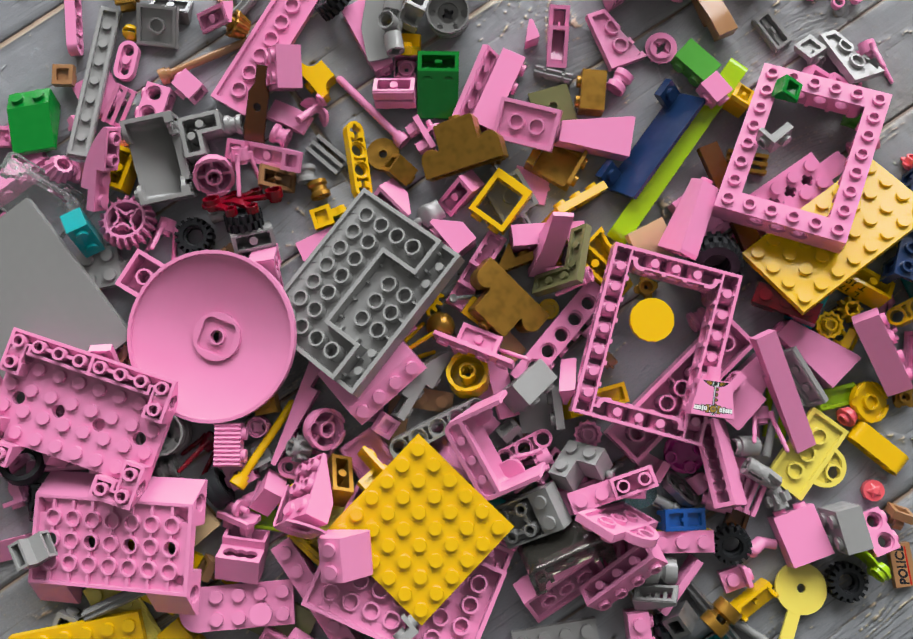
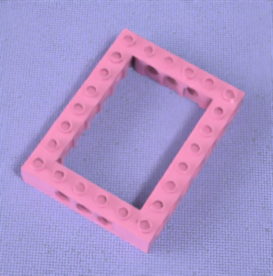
M764 63L711 216L839 254L849 236L892 94ZM786 74L803 84L797 103L804 104L805 107L812 106L824 109V112L831 111L843 114L848 118H856L860 113L862 114L855 128L857 132L849 147L851 149L843 165L845 169L838 181L839 188L832 200L834 204L827 217L742 193L758 148L756 141L758 130L761 127L765 128L775 99L771 96L777 79Z
M615 242L610 249L576 380L575 391L572 395L568 411L691 445L701 446L708 417L686 414L685 410L694 380L697 378L706 379L708 366L721 368L743 276ZM628 273L709 294L679 418L673 415L654 412L655 410L635 407L633 404L613 401L611 398L596 396L598 387H601L602 384L600 379L603 368L607 365L606 356L608 348L613 342L611 337L614 325L618 322L616 317L620 303L624 299L622 294L625 283L629 280Z

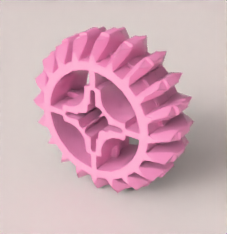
M126 194L123 200L117 197V202L110 201L111 206L108 210H105V213L100 214L102 220L98 221L101 227L99 230L103 238L111 246H117L121 250L126 248L131 251L133 245L139 249V243L141 242L147 244L145 239L147 237L152 238L150 232L156 231L154 225L158 224L155 218L156 213L152 206H140L134 195L130 198ZM125 219L129 221V223L132 225L131 227L127 224Z

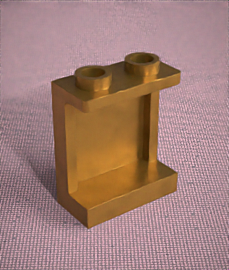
M553 146L552 153L533 148L526 160L524 169L567 192L569 186H575L579 178L576 175L578 170L585 168L589 160L586 158L589 151L585 150L581 153Z

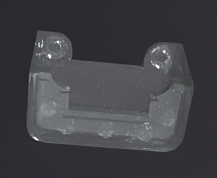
M15 152L7 153L0 163V209L7 213L25 198L33 200L61 239L66 236V231L60 216L79 207L83 211L86 197L67 183L61 182L57 184L55 181H50L49 177L45 175L44 169Z

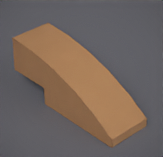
M691 0L703 26L708 27L714 42L733 35L738 27L722 0Z

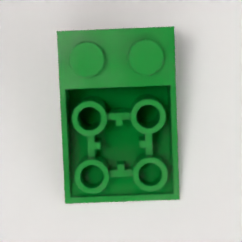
M418 51L417 114L420 119L448 120V117L452 116L458 102L459 51Z

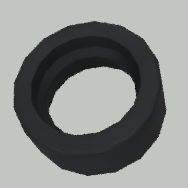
M25 448L20 454H32L36 459L34 468L25 475L15 476L10 472L9 466L7 468L0 466L1 475L6 481L15 486H27L36 482L43 475L46 468L42 453Z

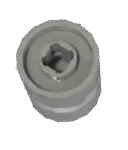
M665 556L668 564L662 567L659 573L647 578L644 583L657 584L660 580L662 584L676 585L678 579L676 557Z

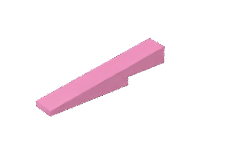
M767 329L749 338L765 374L762 377L795 453H800L816 445L776 330Z
M310 361L270 464L277 466L286 454L285 448L288 440L295 437L321 392L314 388L319 379L317 373L320 369Z

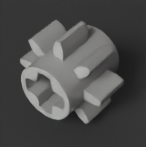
M297 435L296 438L292 437L288 440L285 450L288 457H292V461L301 462L310 457L313 447L308 444L303 435Z
M779 486L776 490L770 489L765 492L767 497L763 498L766 508L772 507L775 512L789 507L787 501L791 500L792 497L788 489L782 491L781 486Z

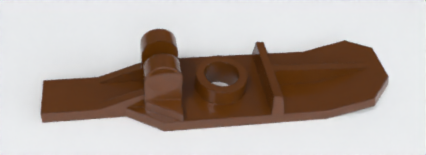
M257 64L255 83L248 91L244 140L265 144V129L270 99L269 89L266 87L268 66ZM256 103L260 104V111H257L255 109Z

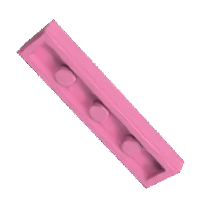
M482 45L452 115L458 114L462 116L467 113L473 115L499 57L489 45Z

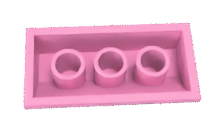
M583 536L563 551L556 553L545 563L538 565L535 570L526 576L519 578L512 585L532 616L540 623L580 596L579 587L602 571L604 566Z

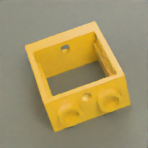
M498 167L470 205L469 210L472 213L470 216L479 223L483 220L488 224L487 228L494 234L501 233L504 235L533 196V191ZM497 181L521 197L502 225L478 209Z

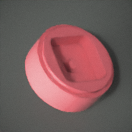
M866 480L860 488L862 496L869 501H879L885 494L883 484L877 480Z

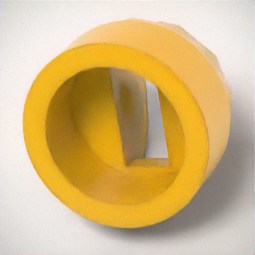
M126 24L122 29L124 38L127 41L136 42V26Z

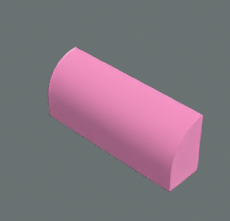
M710 418L707 421L702 445L699 446L714 509L748 505L726 421Z

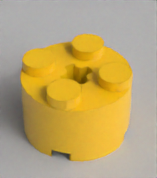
M458 352L451 358L446 367V377L449 386L462 399L482 395L488 390L490 383L487 362L475 358L476 355L471 353L462 354Z

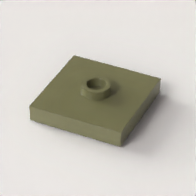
M567 83L528 93L527 97L530 103L562 110L561 121L577 119Z

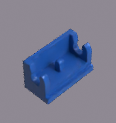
M704 507L663 509L656 512L661 517V522H658L656 528L665 532L706 530Z

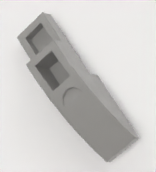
M441 351L423 361L427 368L397 394L401 398L391 413L392 417L401 421L410 417L413 412V405L424 393L423 389H433L440 383L441 374L448 366L454 354L452 351Z

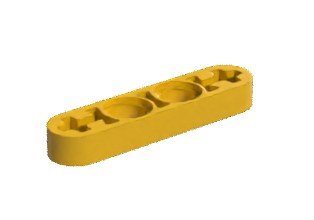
M351 121L343 128V138L351 192L353 197L356 198L361 192L359 191L360 187L361 189H367L371 193L373 189L364 130L360 123ZM353 146L360 150V156H356L352 152ZM355 166L362 168V176L355 172Z

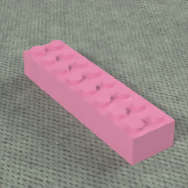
M733 319L721 363L720 381L753 348L749 339L751 337ZM698 337L632 403L633 406L655 410L654 412L673 415L679 418ZM612 423L603 432L635 464H638L664 438Z

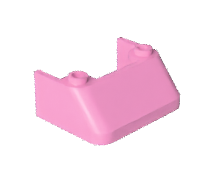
M506 389L474 404L452 419L445 427V435L472 485L486 500H493L540 480L547 466L543 462L525 470L523 464L517 459L510 458L502 462L483 427V424L489 422L493 416L492 408L501 404L507 395Z

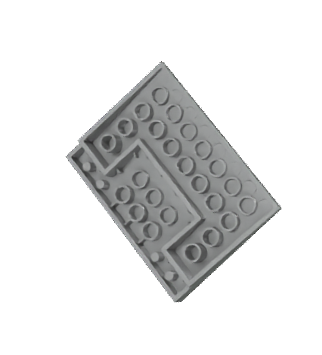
M363 188L283 288L290 300L296 320V350L349 393L359 398L465 262L460 254L445 245L442 240Z
M25 198L0 217V361L14 327L85 351H89L90 345L112 344L115 351H119L124 344H127V324L33 200ZM0 370V376L4 379L6 371ZM23 392L17 395L21 403L25 400Z

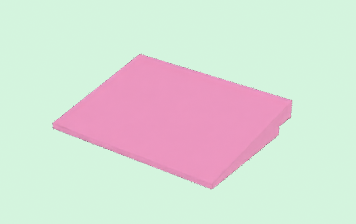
M357 484L344 511L363 492ZM498 544L422 626L419 624L416 627L419 633L412 639H481L507 575L506 571L514 551ZM320 563L301 603L302 606L375 639H394L393 635L400 628L404 627L405 630L408 628L401 615L405 613L406 616H409L410 614L371 575L346 583H321Z

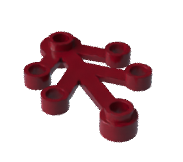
M254 187L243 194L241 191L240 198L237 197V190L231 191L220 198L218 195H210L202 199L203 203L201 206L203 210L208 212L224 211L225 216L228 218L238 215L236 206L245 208L247 214H256L259 212L258 203L254 201L268 199L270 203L281 202L283 197L282 187H269L265 189L266 194H263L260 187Z

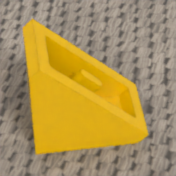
M739 82L729 96L730 99L724 103L722 108L739 118L748 109L754 91Z

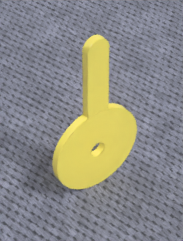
M811 564L795 569L784 565L775 577L774 590L779 594L777 599L786 609L778 639H794L800 615H809L818 611L826 600L827 585L821 572ZM799 584L804 586L803 592L797 590Z

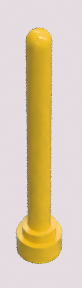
M294 400L288 401L242 471H238L237 474L232 476L229 481L232 485L243 491L249 484L247 482L249 474L288 418Z

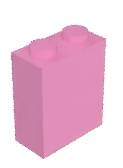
M800 501L792 504L793 508L789 510L784 508L773 511V516L767 517L787 567L795 569L835 554L813 503Z

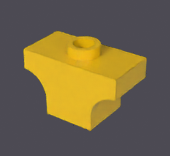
M322 60L314 66H306L302 63V79L306 82L304 83L305 88L311 94L313 92L315 94L318 93L327 104L331 101L329 90L337 83L335 75Z

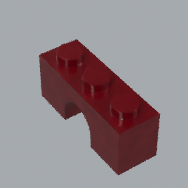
M760 281L751 300L752 306L771 313L775 311L791 317L793 321L814 328L823 307L822 303H818L807 313L801 315L771 285Z

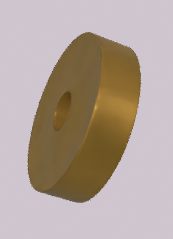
M376 139L367 149L368 162L372 168L383 172L381 170L383 165L393 153L400 154L399 149L390 139ZM382 152L387 153L385 158L380 157Z

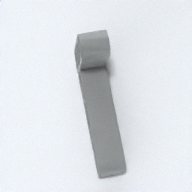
M479 397L468 398L392 438L389 449L393 459L400 453L393 448L395 442L401 441L406 447L413 439V433L420 431L424 434V439L431 443L445 435V427L451 421L450 417L453 412L459 411L463 413L470 408L472 402H480L482 399ZM436 421H440L443 424V429L439 432L431 429L432 424Z

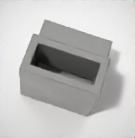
M48 530L39 531L28 538L19 539L7 546L18 572L36 568L58 555Z

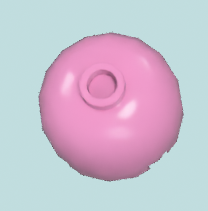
M208 154L196 162L193 169V183L196 189L205 193L206 196L218 195L220 197L226 195L234 186L235 171L231 162L225 157L218 154Z
M331 408L313 410L303 422L302 432L304 439L317 450L326 451L337 448L346 435L343 424L345 423L344 417L340 412Z

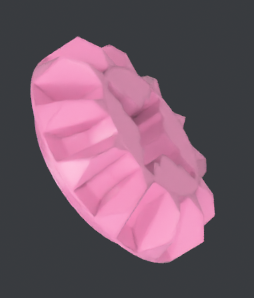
M663 32L651 35L644 47L650 62H655L658 65L667 64L677 53L676 41L671 35ZM665 44L663 49L664 52L661 51L660 53L656 54L658 49L657 47H660L661 45Z

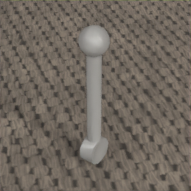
M482 293L462 296L451 294L449 301L455 303L457 300L470 299L472 296L478 298Z
M616 461L615 466L605 472V476L608 479L612 478L613 473L619 467L624 466V462Z

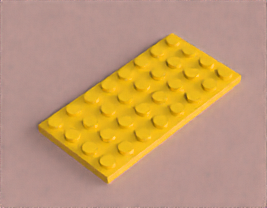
M872 159L847 242L839 254L768 233L742 252L743 259L801 315H804L913 231V191ZM838 181L802 207L801 210L827 217L834 204L832 200L839 188Z

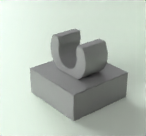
M511 417L507 418L495 429L496 433L506 444L508 442L509 444L514 443L512 439L516 435L520 438L523 437L521 433L522 428Z

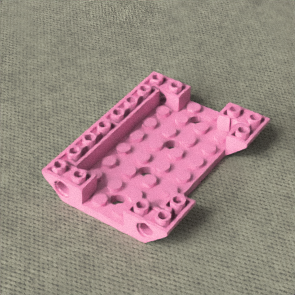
M14 327L0 361V370L6 371L0 386V466L7 468L25 448L32 449L101 473L95 475L87 497L131 511L148 487L178 405V381ZM23 392L25 400L19 404L17 402V395ZM62 405L65 409V413L62 417L59 418L56 414V410L59 406ZM99 419H103L105 422V427L102 431H98L96 428V423ZM142 432L146 440L142 445H139L136 442V437Z
M52 471L49 473L35 493L32 535L44 530H48L50 536L54 533L56 535L54 546L58 555L36 568L29 569L28 583L40 600L80 604L82 587L146 593L156 612L199 615L202 569H193L196 526L205 524L208 480L151 476L147 489L132 510L128 511L87 497L94 477L97 474L77 471ZM91 536L95 539L94 547H91L89 544ZM130 539H132L135 543V548L133 551L130 550L128 547V542ZM170 542L175 545L174 554L168 551Z

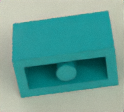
M80 207L60 216L66 234L86 258L106 249L98 230Z

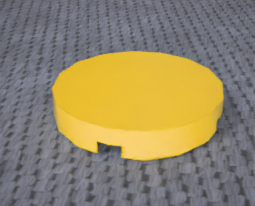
M647 298L639 301L632 308L629 325L632 333L638 339L647 342H657L666 338L671 333L674 326V314L664 301L657 298Z
M864 381L852 388L849 396V405L856 412L858 420L865 423L880 422L889 410L886 400L888 397L884 388L877 382Z

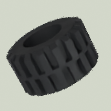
M716 231L715 234L706 232L707 235L703 238L696 261L687 258V261L741 275L740 271L744 269V259L739 244L733 237L730 238L729 234L724 233L721 235V231ZM713 255H723L726 257L719 265L709 266L704 264L705 260Z

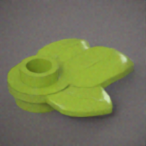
M864 551L853 554L866 564L867 573L876 580L883 583L892 578L890 568L883 562L878 563L869 552Z

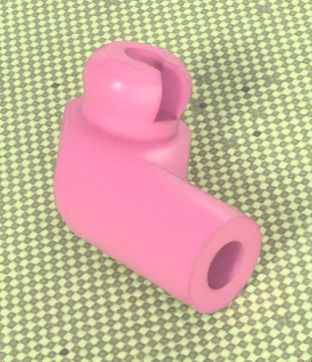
M761 536L755 537L751 541L753 548L750 547L752 553H747V555L755 558L764 548L776 550L777 539Z

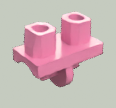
M418 114L412 117L413 122L406 126L405 130L410 139L419 134L422 136L423 139L415 143L419 154L422 155L428 150L437 151V146L431 135L436 140L433 126L439 123L433 124L429 119L425 122L428 127L426 129Z
M242 498L237 499L235 502H230L223 510L216 512V517L223 520L224 528L233 529L238 526L240 535L245 537L252 534L255 525L261 521V515L250 511L247 508L246 500Z

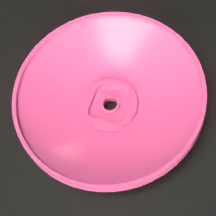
M222 250L194 251L176 257L159 268L146 281L138 293L132 306L127 326V348L131 366L178 381V405L174 415L197 423L214 424L237 420L265 405L286 380L293 364L297 345L294 311L280 283L257 262L245 256ZM216 331L222 333V340L219 343L213 338Z

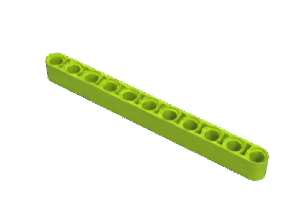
M731 57L720 72V75L734 90L748 68ZM704 104L636 199L630 200L607 233L609 238L615 242L627 243L625 235L638 228L722 106L720 107L717 104L711 109Z

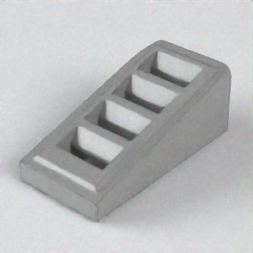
M642 584L639 587H635L632 599L634 609L636 611L677 606L679 586ZM672 593L671 599L667 598L668 594Z

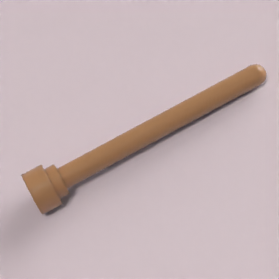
M247 37L174 68H160L157 70V73L162 83L167 85L172 82L178 72H182L185 68L189 71L240 49Z

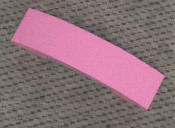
M227 138L226 159L231 160V147L247 146L248 151H253V158L256 164L262 163L280 168V170L301 173L303 152L263 143Z

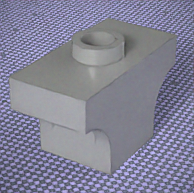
M405 0L400 16L403 29L415 34L429 0Z

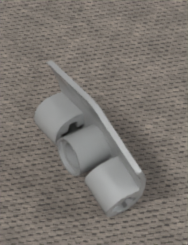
M403 0L365 1L361 30L369 62L393 58L404 53L405 48L401 33L403 23L400 20Z

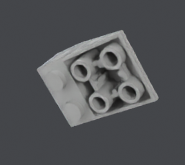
M554 481L534 488L495 507L514 525V528L504 537L508 549L563 530L572 522Z

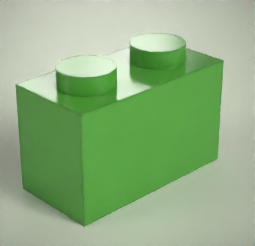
M692 38L675 54L670 62L674 70L682 73L688 78L689 83L695 87H698L722 65Z

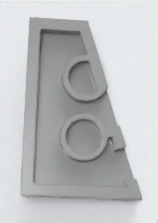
M836 30L818 36L817 40L828 47V57L849 84L854 85L879 77L885 71L880 66L875 68L868 62L870 58L865 54L861 56L853 50L854 45Z

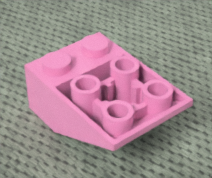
M325 453L301 462L297 466L295 471L296 478L289 490L290 497L283 510V520H296L315 527L328 524L333 507V497L327 457ZM296 524L291 526L305 532L312 530Z

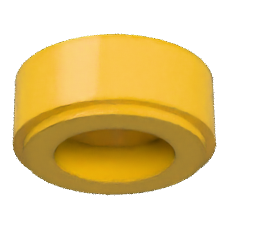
M544 299L539 304L550 315L547 320H551L558 315L559 305L555 300Z

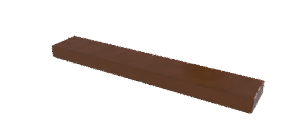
M716 141L700 147L696 151L708 178L713 181L712 185L720 189L728 164ZM733 222L729 223L741 252H744L761 239L757 229Z

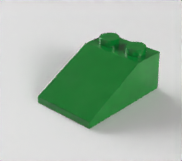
M50 88L9 95L7 115L12 151L15 157L57 149L61 105Z

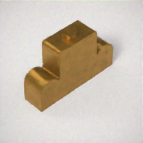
M470 113L462 116L457 114L448 117L447 121L433 126L439 151H426L422 156V166L426 180L435 182L508 158L509 155L502 135L493 130H486L481 133L476 116Z
M492 257L483 260L471 274L470 283L472 287L476 290H483V293L470 306L468 312L478 321L481 329L505 337L514 326L520 333L537 331L550 316Z

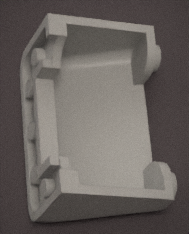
M171 110L119 121L121 140H125L129 144L139 182L137 190L134 191V196L137 203H140V206L198 197V191L193 183L192 166L184 155L177 122L178 116Z

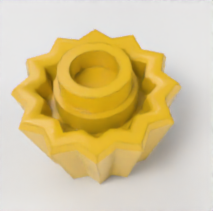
M824 311L823 314L819 315L815 323V330L827 339H835L836 336L841 335V331L844 329L842 325L844 320L840 318V314H835L833 311Z

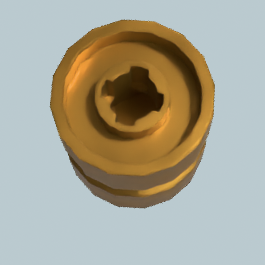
M720 595L712 604L713 609H707L700 616V619L722 639L730 630L729 625H735L742 615ZM718 614L723 618L720 623L715 619Z

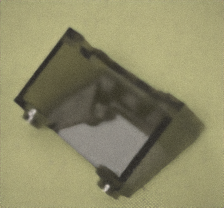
M575 515L571 517L572 522L565 529L519 545L517 551L535 592L539 596L548 592L546 584L549 580L551 583L555 582L553 575L592 557L595 563L599 561V558H604L607 564L616 560L617 556L613 544L604 542L598 534L582 528V525L575 521Z

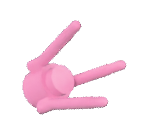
M871 38L857 45L859 50L856 52L861 56L865 54L870 59L875 57L880 67L885 70L883 73L889 83L893 84L894 81L877 49L875 40Z
M247 146L231 147L230 152L231 164L234 171L236 170L238 198L241 197L240 165L248 164L247 160H250L258 180L259 171L253 158V151H248Z
M161 216L156 231H154L144 252L148 253L150 249L153 250L161 235L170 237L173 234L171 260L175 259L177 254L175 238L177 236L174 233L178 232V229L175 227L177 222Z
M562 266L547 267L546 270L550 271ZM585 267L582 284L562 289L555 293V296L559 297L579 286L594 282L595 278L591 267Z
M761 406L752 416V443H756L757 437L760 439L759 425L769 424L768 420H771L785 452L788 453L790 450L775 419L774 411H769L768 406Z
M540 447L533 451L509 457V459H520L532 456V459L522 462L523 466L525 467L532 463L538 465L545 462L547 466L544 472L550 470V465L554 463L547 447L544 449ZM526 486L514 490V494L519 493Z

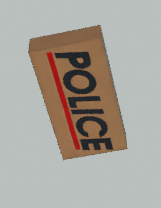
M907 541L898 542L901 546L900 548L886 553L891 570L890 574L892 575V585L894 588L913 586V560L910 544Z

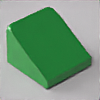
M786 74L777 79L771 96L776 99L797 103L803 84Z

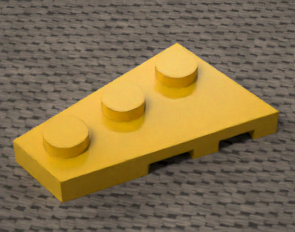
M604 181L597 185L593 182L585 188L584 192L580 193V191L572 194L569 197L570 200L557 202L553 205L554 210L552 212L571 213L576 209L575 206L578 209L600 196L608 186ZM552 212L541 223H546Z

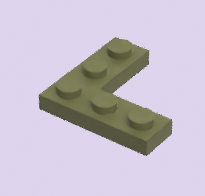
M585 223L571 229L565 265L535 275L532 295L540 297L583 283L592 230L590 225Z

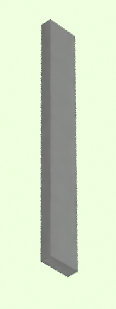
M100 6L66 156L69 158L86 160L89 149L94 141L122 17L121 10Z

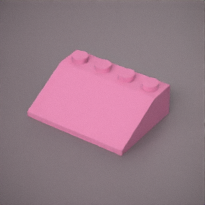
M403 340L359 398L349 393L323 371L320 370L317 375L347 411L363 425L427 367Z

